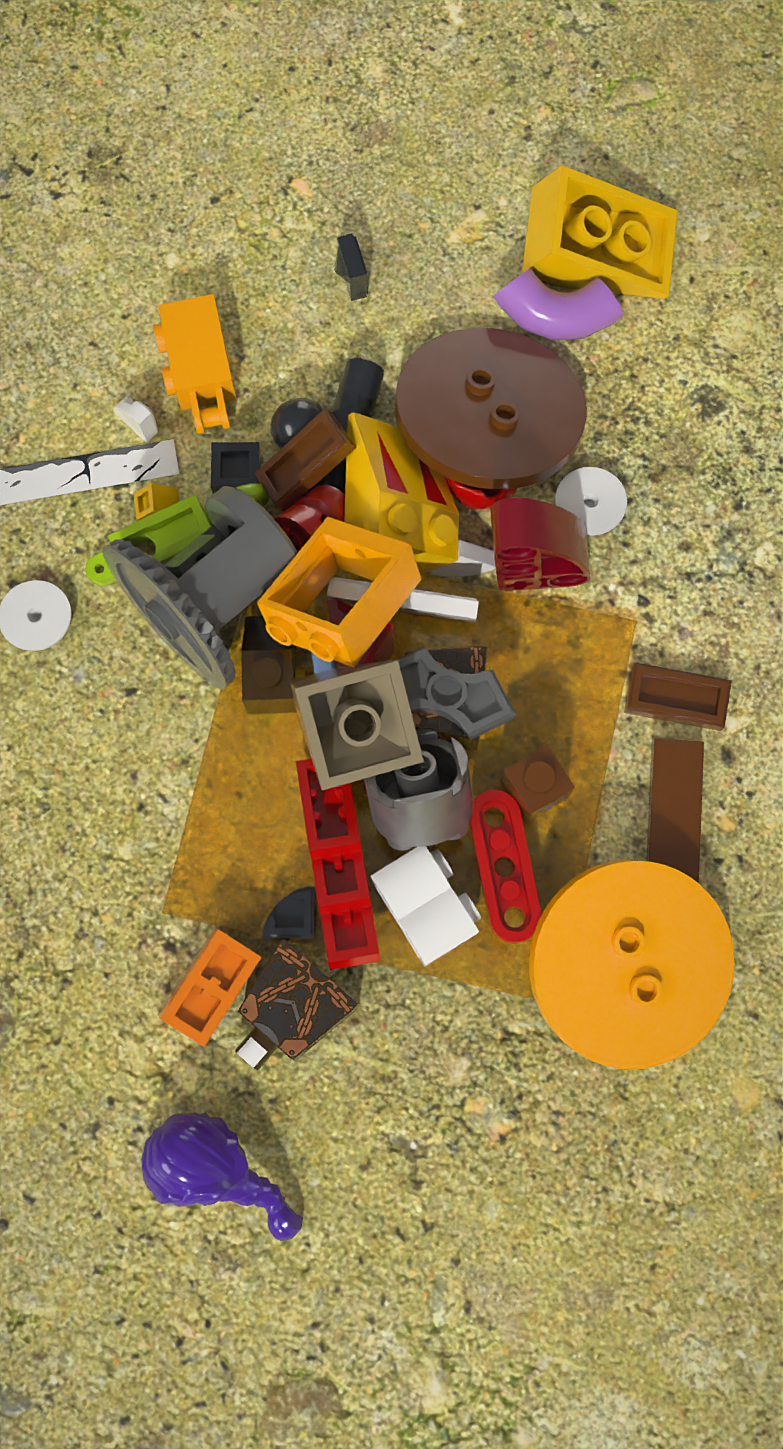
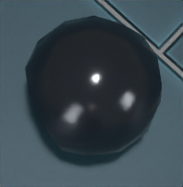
M291 398L278 406L271 419L270 433L279 449L284 447L324 410L318 402L308 398Z

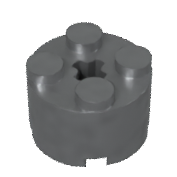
M416 729L424 762L364 779L373 823L379 833L387 838L389 846L393 849L408 850L412 847L435 845L446 840L460 839L467 833L469 829L468 822L474 808L466 751L460 742L451 737L452 743L438 738L437 731Z

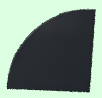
M315 886L293 891L273 908L264 924L262 937L264 940H315Z

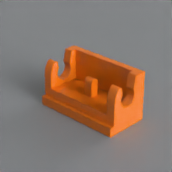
M214 928L158 1014L159 1018L205 1047L262 957L221 930Z

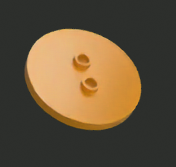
M624 859L606 862L594 866L571 879L557 892L543 911L536 926L530 948L529 975L531 988L540 1013L548 1026L566 1045L583 1057L604 1066L618 1069H644L658 1066L682 1056L696 1046L719 1019L730 995L734 976L732 937L725 917L715 900L698 882L688 875L672 867L647 860Z

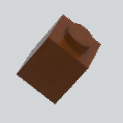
M548 744L504 769L500 778V783L505 791L517 801L521 816L526 824L567 800L575 788Z

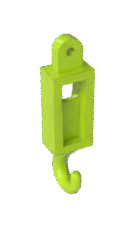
M250 483L236 487L252 497L262 507L269 500V495L261 484ZM194 494L108 535L110 542L115 539L129 541L133 546L150 539L156 546V552L151 556L165 565L213 524L207 510H204L198 497ZM103 552L94 555L88 560L85 572L94 584L106 586L116 582L106 564ZM101 568H104L103 572L98 573Z

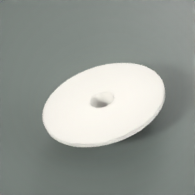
M583 467L572 471L560 482L555 495V505L580 518L585 525L586 535L595 536L611 531L621 522L627 508V495L622 483L612 473L597 467Z
M33 580L17 585L6 594L0 605V629L2 634L11 644L23 650L39 651L55 645L63 638L70 626L72 612L68 598L61 589L46 581Z

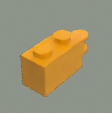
M214 294L158 305L161 323L153 325L159 353H168L170 366L162 367L167 395H177L182 411L192 409L198 435L205 433L204 428L222 425L223 429L230 428L225 402L237 399ZM218 404L215 407L200 409V407Z

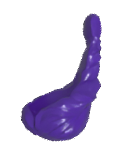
M206 1112L201 1114H174L169 1116L161 1126L153 1130L150 1137L146 1140L141 1159L143 1180L159 1203L179 1207L195 1204L206 1206L219 1201H232L242 1206L255 1205L266 1209L268 1213V1229L275 1239L280 1241L293 1239L301 1230L303 1217L297 1215L285 1202V1197L281 1195L278 1185L270 1183L268 1177L258 1176L257 1173L249 1169L245 1151L239 1144L237 1134L228 1129L221 1117H210Z

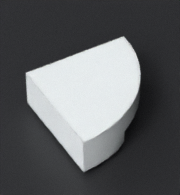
M125 397L113 408L114 413L146 443L158 433V426L152 410L142 402H133L131 397Z
M458 540V561L430 571V574L446 577H463L491 571L496 568L494 551Z

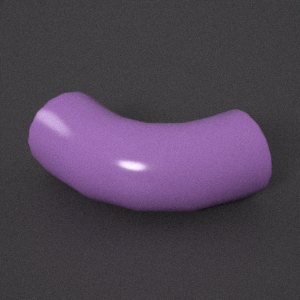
M531 268L527 269L493 296L500 308L521 328L551 340L584 339L611 326L624 315L614 294L599 278H595L586 286L574 292L560 293L546 287Z

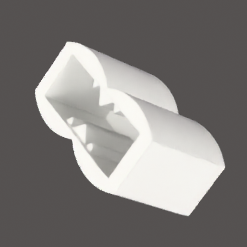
M426 846L416 847L370 876L376 890L424 967L478 934L479 931L474 923L481 919L469 896L464 892L457 897L447 879L454 874L439 849L430 853Z

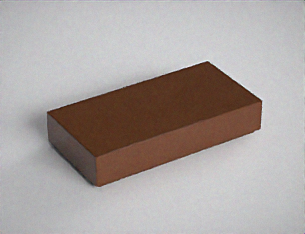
M324 409L256 471L255 475L274 505L284 512L304 496L356 447L336 417L327 409Z
M634 662L631 669L624 713L722 731L725 728L732 680Z

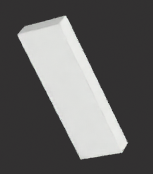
M333 577L329 581L327 597L329 600L338 599L347 604L355 605L372 583ZM414 589L398 609V612L475 623L479 601H476L477 599Z

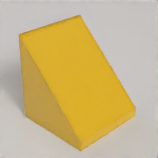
M149 483L134 492L136 521L179 502L178 488Z

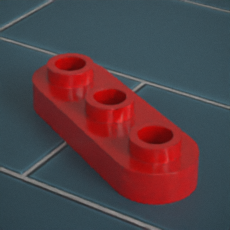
M488 790L478 795L473 801V813L469 820L488 921L492 932L500 940L511 944L523 943L534 935L541 917V909L522 816L517 801L510 794L501 790ZM490 810L499 811L503 816V823L496 827L488 825L484 819L485 813ZM500 859L510 861L513 865V873L506 877L498 875L494 868L495 862ZM509 909L519 910L523 915V924L519 927L509 926L504 918L505 912Z

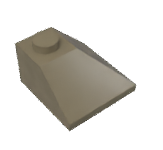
M397 659L355 665L354 668L350 666L338 667L290 681L302 730L322 790L424 762Z

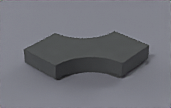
M424 647L397 659L412 714L431 713L445 717L455 723L464 732L469 741L516 717V713L493 670L475 674L454 672L437 663Z

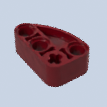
M523 497L502 499L491 505L494 559L500 590L515 591L572 587L584 584L591 579L586 529L581 519L559 506Z

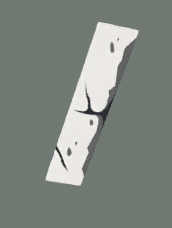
M174 439L0 469V505L179 474Z

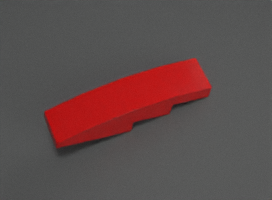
M312 758L295 761L329 969L334 970L379 962L381 959L351 784L347 783L322 790Z

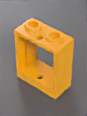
M327 517L263 594L257 604L267 624V632L280 644L286 646L293 644L311 651L324 661L331 662L335 660L354 668L422 579L411 544ZM338 569L373 580L372 584L339 626L304 613Z

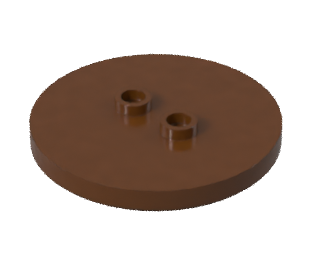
M494 328L456 330L440 335L422 345L410 356L399 375L394 403L395 417L400 433L412 452L422 462L451 480L485 489L525 487L547 479L558 472L576 452L587 419V406L583 389L576 375L565 361L548 347L527 336Z

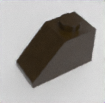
M246 616L241 649L242 702L247 714L297 713L290 681L295 679L296 645L286 646L274 640L266 630L267 624L263 616Z

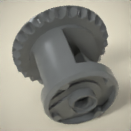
M223 486L206 500V510L213 525L165 565L152 556L143 553L139 547H134L129 541L115 539L102 550L106 564L117 583L153 630L194 672L219 689H225L233 682L236 673L235 663L230 658V653L226 649L219 630L267 590L298 553L286 533L258 502L242 490L229 486Z

